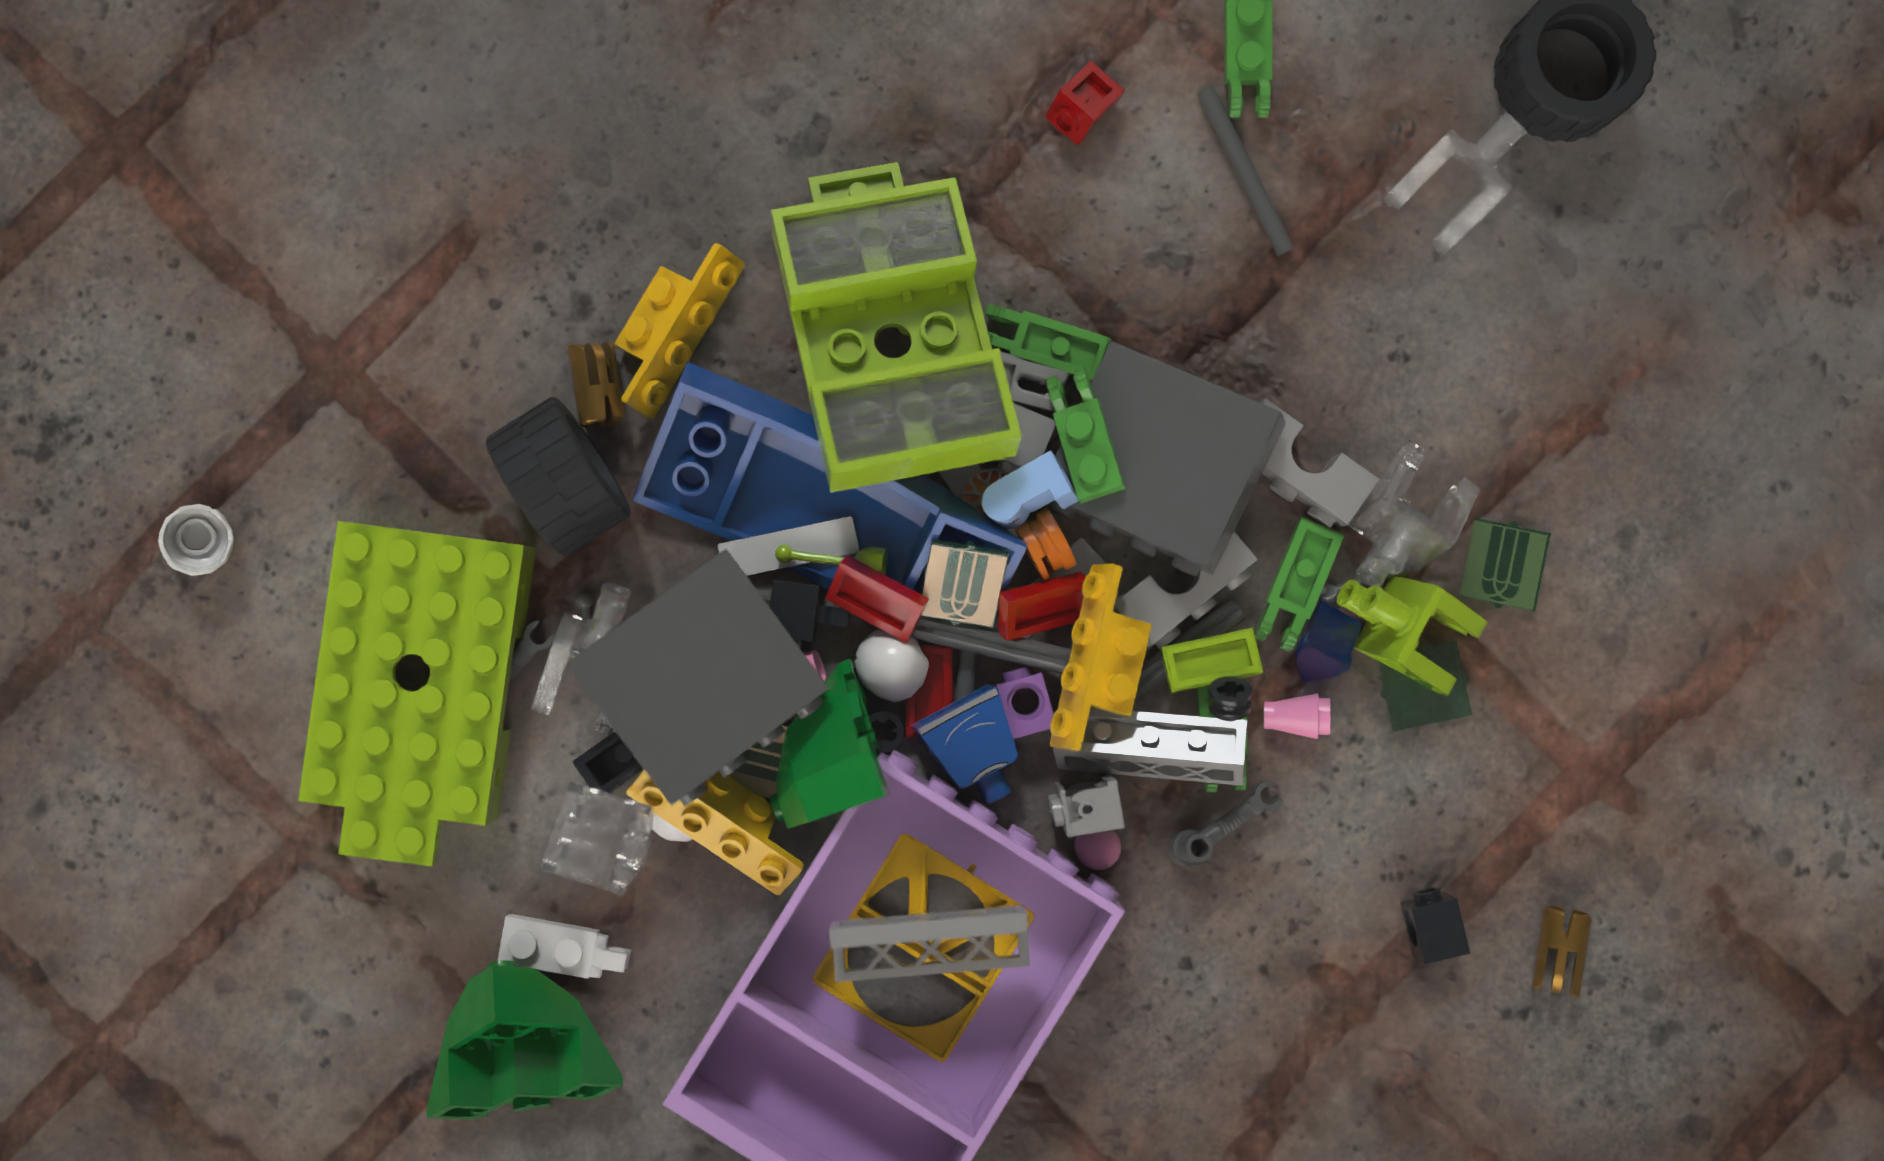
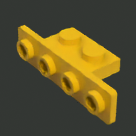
M718 243L713 244L692 281L660 266L614 343L623 351L643 361L624 392L621 401L649 419H653L656 416L660 407L665 402L669 392L687 362H689L693 352L745 267L744 262L724 246Z
M1113 563L1094 564L1091 566L1090 572L1083 582L1082 593L1084 598L1079 618L1072 629L1073 645L1069 662L1061 676L1062 692L1058 710L1053 714L1050 723L1052 734L1050 739L1051 747L1080 751L1090 707L1123 716H1131L1152 624L1113 612L1122 566Z
M645 769L630 784L626 792L629 797L775 895H780L801 874L804 863L768 839L776 819L772 805L762 796L753 793L731 778L729 774L725 777L722 776L720 771L713 774L703 782L708 789L686 806L680 800L671 806Z

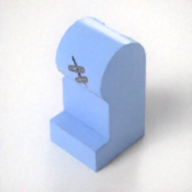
M1049 451L987 487L983 494L982 506L985 513L995 523L1003 528L1013 529L1022 525L1028 518L1029 513L1054 500L1062 509H1065L1078 502V499L1059 460L1052 451Z

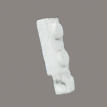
M508 914L505 916L497 961L510 960L520 967L535 968L537 970L587 979L589 977L600 978L603 970L624 973L625 969H628L631 949L607 945L609 935L600 934L598 929Z

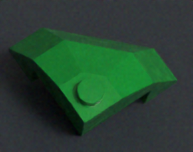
M848 659L839 663L824 682L829 688L820 695L824 703L803 719L797 716L785 731L776 779L777 793L770 795V801L778 822L785 820L787 829L890 795L875 749L879 748L865 706L869 702L863 684L856 672L855 660Z
M510 960L495 961L489 963L485 970L469 979L447 1021L427 1105V1118L471 1120L488 1117L489 1112L504 1104L513 1103V1110L518 1112L552 1106L551 1098L578 1099L579 1101L599 1098L622 1086L623 1076L578 999L535 968L516 967V963Z

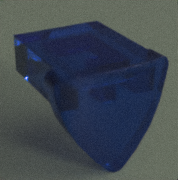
M1322 601L1314 610L1306 633L1302 634L1296 651V663L1301 678L1305 681L1325 680L1349 670L1353 662V658L1350 656L1363 623Z

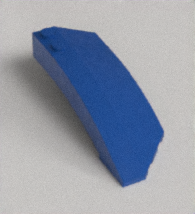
M687 362L631 500L730 541L851 516L854 522L859 551L867 547L887 548L886 576L923 595L932 545L1007 557L1001 588L1008 586L1027 549V543L925 475L830 493L813 415ZM949 550L941 590V597L944 599L952 597L961 553L958 550ZM963 552L955 592V599L957 601H963V597L967 595L975 553ZM857 553L848 555L854 558L857 555ZM977 555L969 595L982 591L988 555ZM810 562L787 568L829 590L839 565ZM940 598L941 609L952 605L951 600L945 601Z

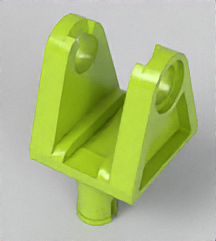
M1398 576L1390 577L1384 589L1376 585L1367 589L1356 580L1351 579L1341 587L1336 600L1339 606L1347 608L1366 620L1353 648L1444 696H1449L1457 679L1416 651L1420 643L1418 638L1428 619L1431 617L1463 635L1469 633L1478 639L1487 625V621L1439 586Z

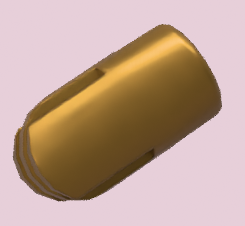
M603 342L602 345L599 343H586L584 347L581 344H568L579 425L584 428H593V423H599L600 427L622 423L625 420L623 402L621 401L622 393L614 342Z
M1547 906L1543 911L1531 988L1540 990L1542 988L1549 946L1557 949L1551 992L1561 994L1568 951L1576 952L1571 977L1570 996L1580 998L1592 917L1588 913L1573 909L1567 932H1563V907Z

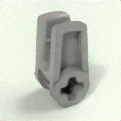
M1000 352L1013 404L1015 403L1029 410L1053 415L1056 411L1049 394L1042 395L1023 390L1018 386V380L1023 379L1042 386L1043 384L1047 385L1046 378L1056 375L1064 387L1069 373Z

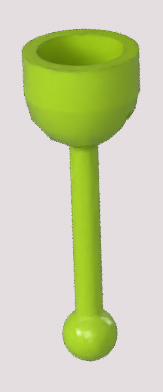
M780 545L775 550V557L781 563H787L792 559L840 565V562L845 558L842 556L794 551L788 545ZM867 547L859 551L854 557L856 560L886 575L887 548Z

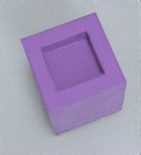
M1029 666L1003 673L1005 682L996 684V688L999 692L1013 739L1050 729L1053 710L1042 673L1031 674ZM1024 687L1034 690L1038 699L1036 708L1028 714L1016 712L1011 702L1013 694L1018 689Z

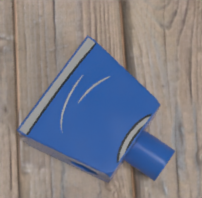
M985 685L910 725L914 734L955 787L963 789L976 782L986 804L995 802L1011 792L1000 769L1016 761L1018 753L996 686Z

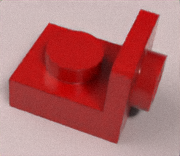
M1090 61L1059 90L1045 117L1060 133L1066 135L1076 145H1079L1085 140L1093 125L1120 100L1125 90Z

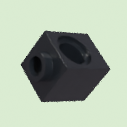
M1427 888L1413 892L1412 900L1400 902L1413 957L1424 964L1471 954L1456 897L1446 892L1441 893L1440 888Z

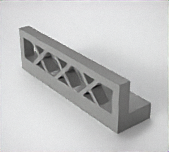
M1090 708L1080 751L1054 747L1053 751L1057 769L1243 786L1247 721H1228L1219 718L1132 711L1131 716H1123L1098 708Z
M1024 905L832 921L829 928L830 946L834 953L836 982L1030 966L1027 912ZM1017 933L1019 955L998 956L985 945V942L991 935ZM966 937L974 944L965 957L959 960H949L936 948L943 939ZM919 942L926 948L916 962L911 964H901L888 953V950L894 943ZM870 946L878 953L867 967L845 968V947ZM979 950H981L988 956L983 958H973ZM930 954H933L937 959L940 960L935 962H924ZM882 958H884L891 964L886 966H876Z

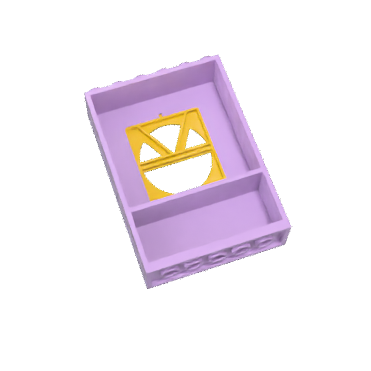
M893 750L889 756L881 752L878 760L890 795L844 811L675 1082L663 1105L751 1161H971L1123 916L1125 910L1117 900L1120 894L1115 891V887L1091 873L1088 879L1082 877L1077 873L1079 868L1075 866L1076 863L1053 848L1048 855L1036 848L1039 844L1035 841L1036 838L1017 825L1012 824L1009 830L996 823L998 819L995 816L996 813L977 800L972 799L969 805L955 797L957 788L937 775L933 774L931 779L927 780L914 772L917 768V763L902 753ZM930 874L945 875L963 883L978 896L984 905V909L1025 906L1028 923L1027 937L1030 966L990 969L986 977H981L973 971L941 973L976 995L963 1009L945 1020L922 1026H907L888 1021L873 1012L864 1003L852 981L836 982L834 953L830 946L829 934L832 921L886 917L871 908L868 902L879 890L897 879L903 877L909 879L908 915L927 913L928 876ZM1017 933L994 935V953L998 956L1019 955ZM966 937L943 939L936 948L949 960H954L945 953L968 941ZM919 942L894 943L917 959L926 950ZM845 947V948H844L845 968H846V969H849V966H848V947ZM930 954L924 962H935L940 960L937 959L933 954Z

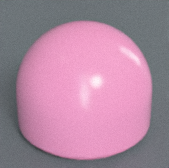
M1114 830L1079 835L1075 838L1074 850L1077 858L1084 866L1093 870H1104L1111 867L1118 860L1121 853V842Z

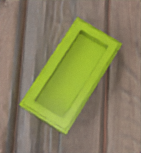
M1253 628L1160 648L1170 694L1210 686L1214 680L1220 677L1232 676L1242 679L1263 674Z

